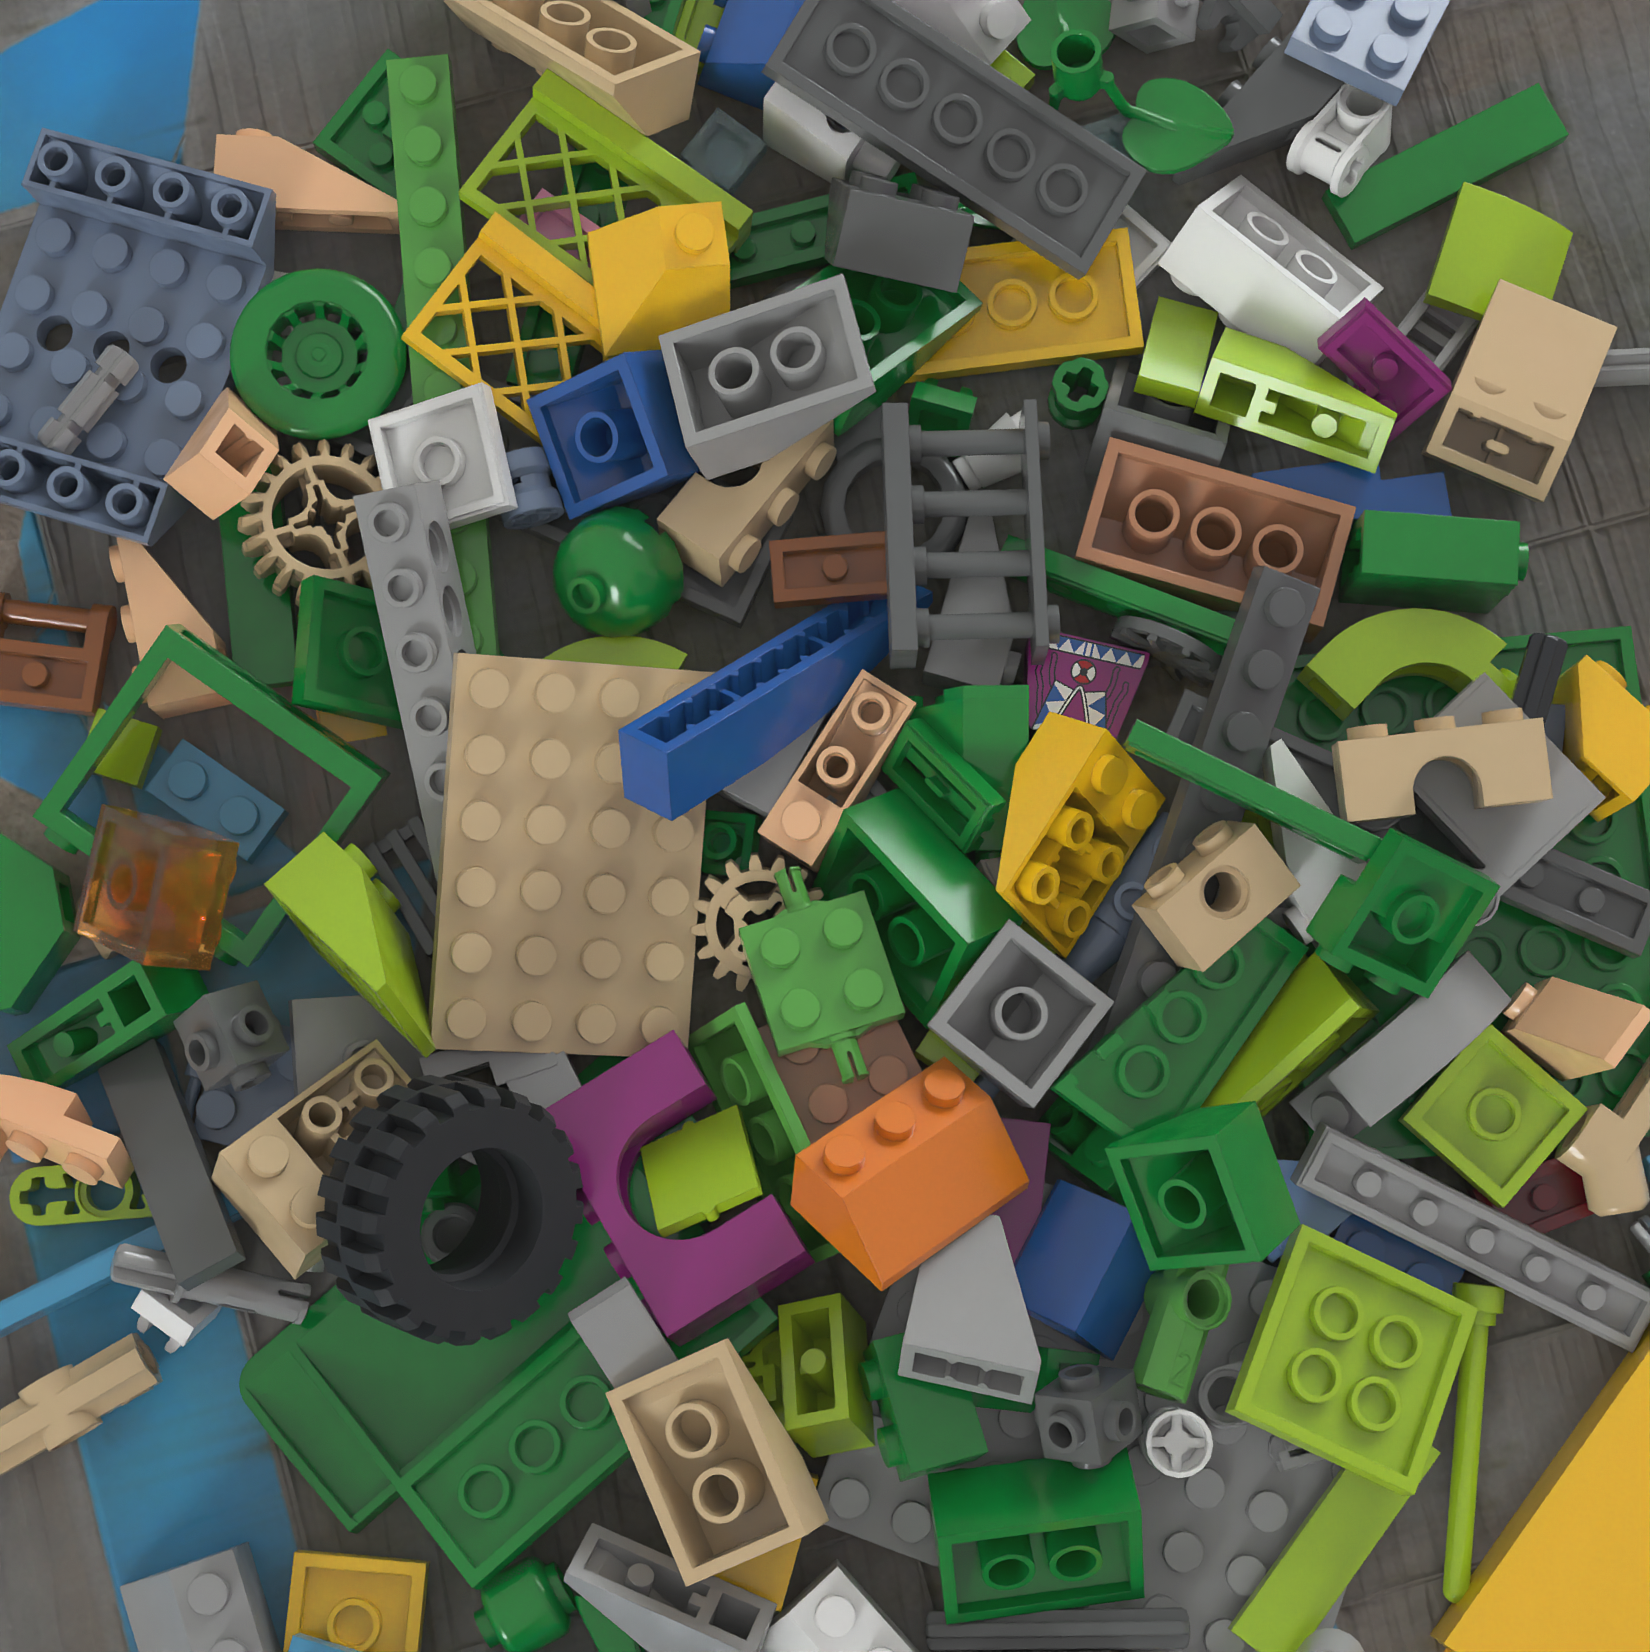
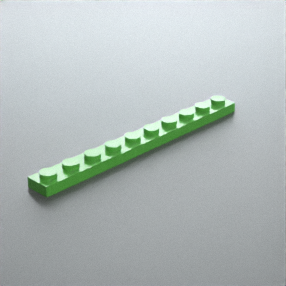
M448 54L386 60L407 328L467 252L463 201L459 199L458 192L462 188L453 70ZM468 273L467 276L465 277V279H466V285H467V291H468V298H469V302H470V301H471V292H470V280H469V273ZM458 288L445 304L460 303ZM462 314L436 316L422 333L441 349L467 347ZM409 346L413 405L465 388ZM469 358L456 359L470 370ZM489 518L451 529L450 531L476 654L500 656Z

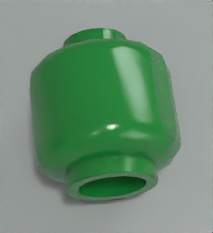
M525 1557L504 1568L481 1588L480 1597L483 1607L474 1612V1618L482 1637L491 1649L502 1644L507 1652H536L569 1633L571 1613L578 1609L573 1591L564 1582L565 1575L555 1561L546 1565L537 1557Z

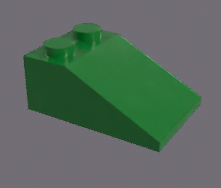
M830 264L795 288L798 289L840 274L844 275L876 392L833 419L834 433L838 437L879 408L882 403L891 397L980 311L983 302L961 281H959L957 293L840 268Z

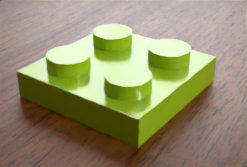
M1490 1024L1465 1049L1441 1069L1398 1121L1497 1208H1504L1588 1108Z

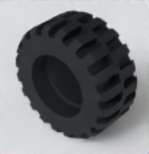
M433 1075L416 1077L407 1084L408 1088L394 1085L380 1093L376 1098L379 1106L376 1109L364 1106L350 1121L349 1124L354 1130L347 1140L340 1137L337 1139L329 1155L335 1159L330 1176L322 1174L318 1190V1196L325 1198L324 1211L316 1212L317 1236L328 1240V1245L321 1248V1256L327 1272L338 1276L336 1279L337 1289L347 1301L360 1306L362 1313L432 1343L440 1344L445 1341L454 1346L473 1345L481 1337L492 1340L507 1333L512 1329L510 1321L512 1319L524 1322L541 1307L537 1302L543 1293L551 1295L563 1279V1276L558 1274L565 1258L573 1259L578 1241L572 1239L575 1224H582L584 1204L576 1198V1189L583 1187L579 1164L568 1160L574 1154V1150L565 1131L555 1128L556 1122L554 1117L541 1105L530 1103L526 1096L454 1075H446L444 1078ZM471 1152L477 1163L481 1181V1196L476 1218L468 1234L456 1249L443 1259L428 1264L422 1248L420 1233L421 1216L426 1198L439 1175L453 1161Z

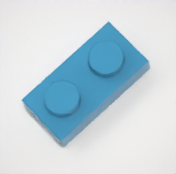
M183 738L145 788L147 792L251 865L289 815L284 808Z

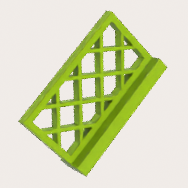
M548 68L532 87L533 97L458 191L459 199L488 219L496 211L592 286V271L588 267L585 248H588L587 235L582 233L578 207L614 202L617 221L625 219L622 201L648 198L658 206L721 201L729 255L732 251L737 253L750 236L753 218L752 209ZM537 121L558 136L561 153L524 158L521 140ZM567 143L579 151L568 152ZM515 148L517 159L506 160ZM596 162L609 171L612 189L575 193L571 170L572 165ZM563 167L568 195L531 200L527 172ZM519 173L524 201L497 204L481 193V191L493 176ZM618 178L629 186L619 187ZM570 208L575 233L574 237L549 240L537 232L534 213ZM526 214L528 225L516 216ZM578 250L579 260L566 251Z

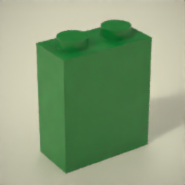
M1364 510L1349 532L1340 565L1338 603L1488 614L1501 600L1509 595L1518 585V581H1523L1526 577L1529 548L1527 543L1520 542V521Z

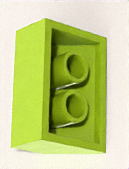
M1315 952L1310 957L1304 954L1200 1108L1256 1101L1263 1119L1380 1012L1379 1009L1343 971L1322 960Z

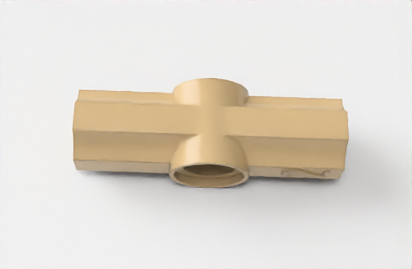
M138 1333L127 1335L74 1367L72 1364H69L47 1374L18 1393L20 1397L18 1400L0 1409V1477L47 1449L49 1452H52L80 1438L102 1424L101 1417L120 1406L130 1403L131 1400L154 1389V1386L163 1382L157 1360L149 1346L143 1342Z

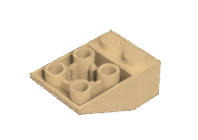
M1499 279L1452 383V390L1444 401L1421 454L1534 502H1544L1571 444L1617 327Z
M377 1039L219 1152L211 1180L294 1279H297L322 1260L321 1248L328 1245L327 1239L317 1236L316 1212L324 1211L325 1198L318 1196V1190L322 1174L330 1176L335 1159L329 1155L337 1139L340 1137L347 1140L354 1130L349 1123L364 1106L373 1109L379 1106L376 1098L380 1093L394 1085L408 1088L407 1084L412 1080Z

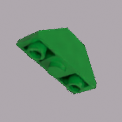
M0 831V1011L19 1016L28 1014L79 941L80 933L70 877Z

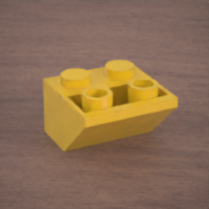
M1585 655L1559 676L1551 704L1565 705V730L1562 753L1606 797L1589 813L1591 817L1599 822L1633 803L1650 785V705L1644 707L1625 689L1627 683L1614 667L1604 661L1597 660L1595 662L1588 655Z

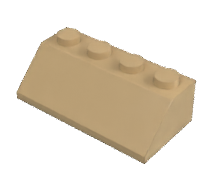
M443 0L467 28L489 40L496 49L510 53L535 68L539 75H542L548 68L646 136L657 134L664 129L689 120L701 51L613 0Z

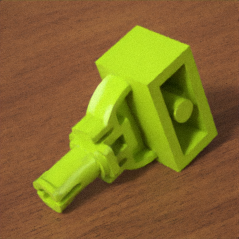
M841 1293L778 1305L779 1330L762 1339L750 1353L744 1355L741 1359L792 1441L798 1443L812 1458L875 1446L872 1402H868L864 1395L858 1373V1363L865 1361L863 1351L868 1347L867 1329L864 1319Z

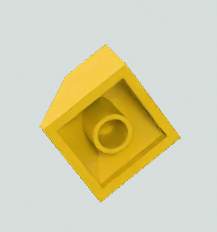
M721 201L658 206L588 232L587 242L604 360L611 359L624 352L661 350L659 335L730 312V260Z

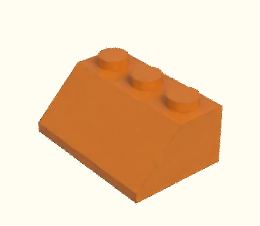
M944 1056L795 1155L790 1205L882 1292L1025 1191L1029 1185V1178L991 1097Z

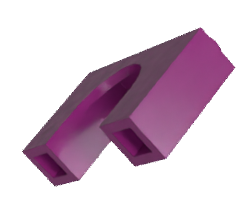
M672 1030L547 1107L546 1110L554 1117L556 1122L555 1128L565 1131L573 1146L574 1154L568 1160L579 1164L583 1187L576 1189V1198L584 1204L583 1215L592 1226L601 1221L612 1240L611 1243L603 1247L607 1258L621 1279L623 1277L627 1279L633 1277L644 1296L641 1302L661 1333H665L667 1338L681 1347L816 1262L785 1210L772 1194L715 1230L692 1239L672 1240L658 1237L644 1230L638 1222L632 1208L630 1184L635 1164L641 1155L640 1148L718 1099L691 1053L676 1032Z

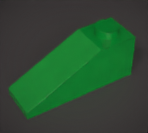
M187 947L139 956L6 1046L22 1078L65 1089L153 1038L158 1040L174 1031L176 1027L173 1021L203 995L208 994L209 991Z

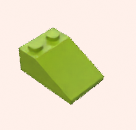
M322 832L265 882L264 885L315 952L410 1044L427 1058L436 1048L431 1038L428 1013L410 935L394 914L402 905L379 879L370 880L378 871L358 847L350 843L343 850L325 832Z

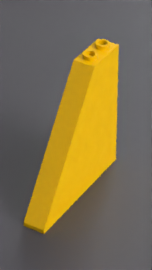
M1650 1322L1634 1352L1629 1351L1477 1566L1470 1577V1586L1463 1598L1458 1603H1451L1430 1633V1636L1446 1647L1444 1652H1650Z

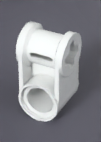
M1343 84L1336 95L1317 116L1307 122L1296 135L1287 155V169L1297 175L1307 172L1328 183L1331 193L1341 198L1347 196L1353 191L1368 168L1387 150L1391 137L1393 105L1352 85Z

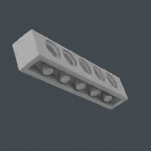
M440 480L415 483L353 496L436 881H438L453 654L454 652L476 654Z

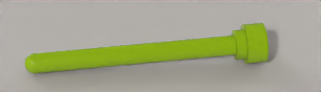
M1453 1282L1452 1296L1479 1309L1459 1364L1443 1575V1594L1452 1603H1458L1470 1586L1489 1326H1496V1315L1503 1314L1505 1289L1499 1286L1466 1282Z

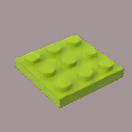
M1301 1224L1289 1236L1225 1412L1402 1496L1415 1495L1479 1308Z

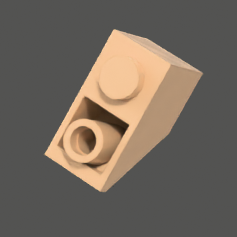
M227 387L220 393L163 480L209 518L214 520L250 496L279 451L277 430L261 421L248 408L245 402Z

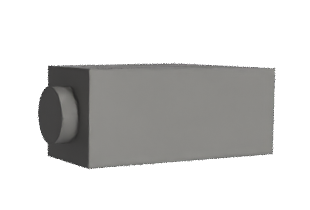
M989 1215L920 1264L902 1343L898 1375L1032 1405L1041 1358L1000 1216Z

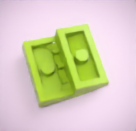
M1463 182L1452 209L1423 303L1481 321L1499 279L1552 300L1573 232L1526 205L1485 188Z

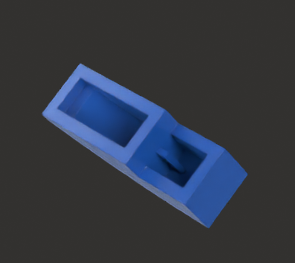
M1337 461L1258 472L1251 475V477L1355 506L1356 511L1351 528L1364 510L1452 516L1444 471L1381 480L1379 465L1374 474Z

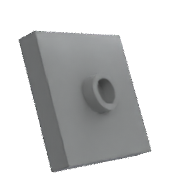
M361 995L294 999L288 1001L294 1098L375 1039L382 1044L411 1079L424 1076L419 1058L423 1057V1055Z

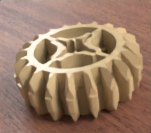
M325 439L318 441L316 456L309 457L306 448L301 443L294 444L291 452L293 464L289 463L283 456L276 454L269 465L272 474L265 472L255 487L258 492L252 491L250 496L242 500L240 504L241 507L251 514L238 518V531L252 536L242 543V553L245 557L264 556L254 566V575L261 579L268 577L274 572L278 574L272 587V592L276 596L284 594L290 585L298 588L295 598L297 606L300 603L301 581L312 575L373 590L366 555L352 565L349 564L347 558L349 549L346 542L347 537L361 532L354 499L343 500L336 498L329 492L325 483L342 486L356 495L383 490L380 476L376 478L372 476L377 464L374 455L365 457L362 463L358 465L352 462L354 446L349 443L343 446L340 457L330 456V445ZM300 487L303 493L302 505L304 511L295 517L288 518L287 526L274 529L272 513L275 507L286 494ZM316 507L319 516H323L327 524L337 523L333 536L334 543L331 536L326 534L322 526L313 527L317 513L315 511ZM285 548H288L291 553L303 550L315 553L321 558L326 569L303 564L292 557Z

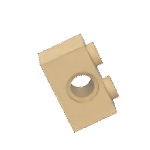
M1221 820L1208 826L1194 839L1193 846L1196 849L1179 864L1171 863L1156 871L1144 884L1147 892L1131 905L1177 966L1204 972L1301 886L1255 823L1226 822ZM1215 874L1220 884V891L1216 901L1208 906L1204 898V888L1208 879Z

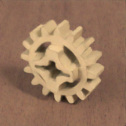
M758 852L751 853L749 868L741 870L732 859L727 860L725 867L728 878L722 881L709 874L705 879V884L713 893L711 899L699 897V900H694L693 907L696 910L706 914L705 920H699L696 925L690 927L691 934L706 936L708 940L697 950L699 959H706L715 955L719 961L716 964L713 976L718 980L729 971L736 973V990L741 992L748 985L749 979L753 978L748 963L745 962L746 956L739 938V928L749 925V919L745 914L750 910L760 915L766 909L770 910L777 901H780L775 907V913L772 916L774 918L782 910L786 909L777 881L774 878L776 872L785 868L784 856L778 855L775 858L771 868L762 867ZM802 866L801 874L805 882L808 870ZM787 874L788 879H789V882H790V885H791V888H792V891L794 892V889H793V886H792L790 877H789V875ZM753 881H768L777 884L769 893L748 895L741 888H738L740 885ZM821 887L807 890L810 901L820 900L824 896ZM720 906L734 921V934L725 946L721 941L717 928V914Z

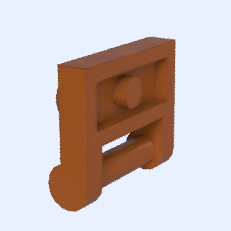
M0 592V705L95 717L97 709L100 708L110 642L114 638L117 626L116 607L94 603L91 609L13 600L10 593ZM9 624L86 634L83 648L4 639V632Z

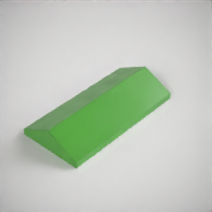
M743 1002L691 1033L688 1039V1050L718 1098L712 1102L716 1112L719 1113L734 1105H737L742 1112L763 1192L762 1195L756 1197L757 1201L760 1202L771 1194L776 1198L817 1263L840 1252L790 1205L795 1155L810 1146L811 1143L746 1003Z

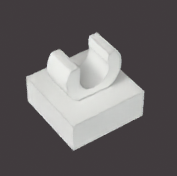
M141 1289L131 1306V1309L140 1314L137 1330L144 1334L154 1325L170 1337L164 1348L170 1354L179 1347H184L216 1318L222 1306L181 1298L178 1303H173L169 1301V1294Z

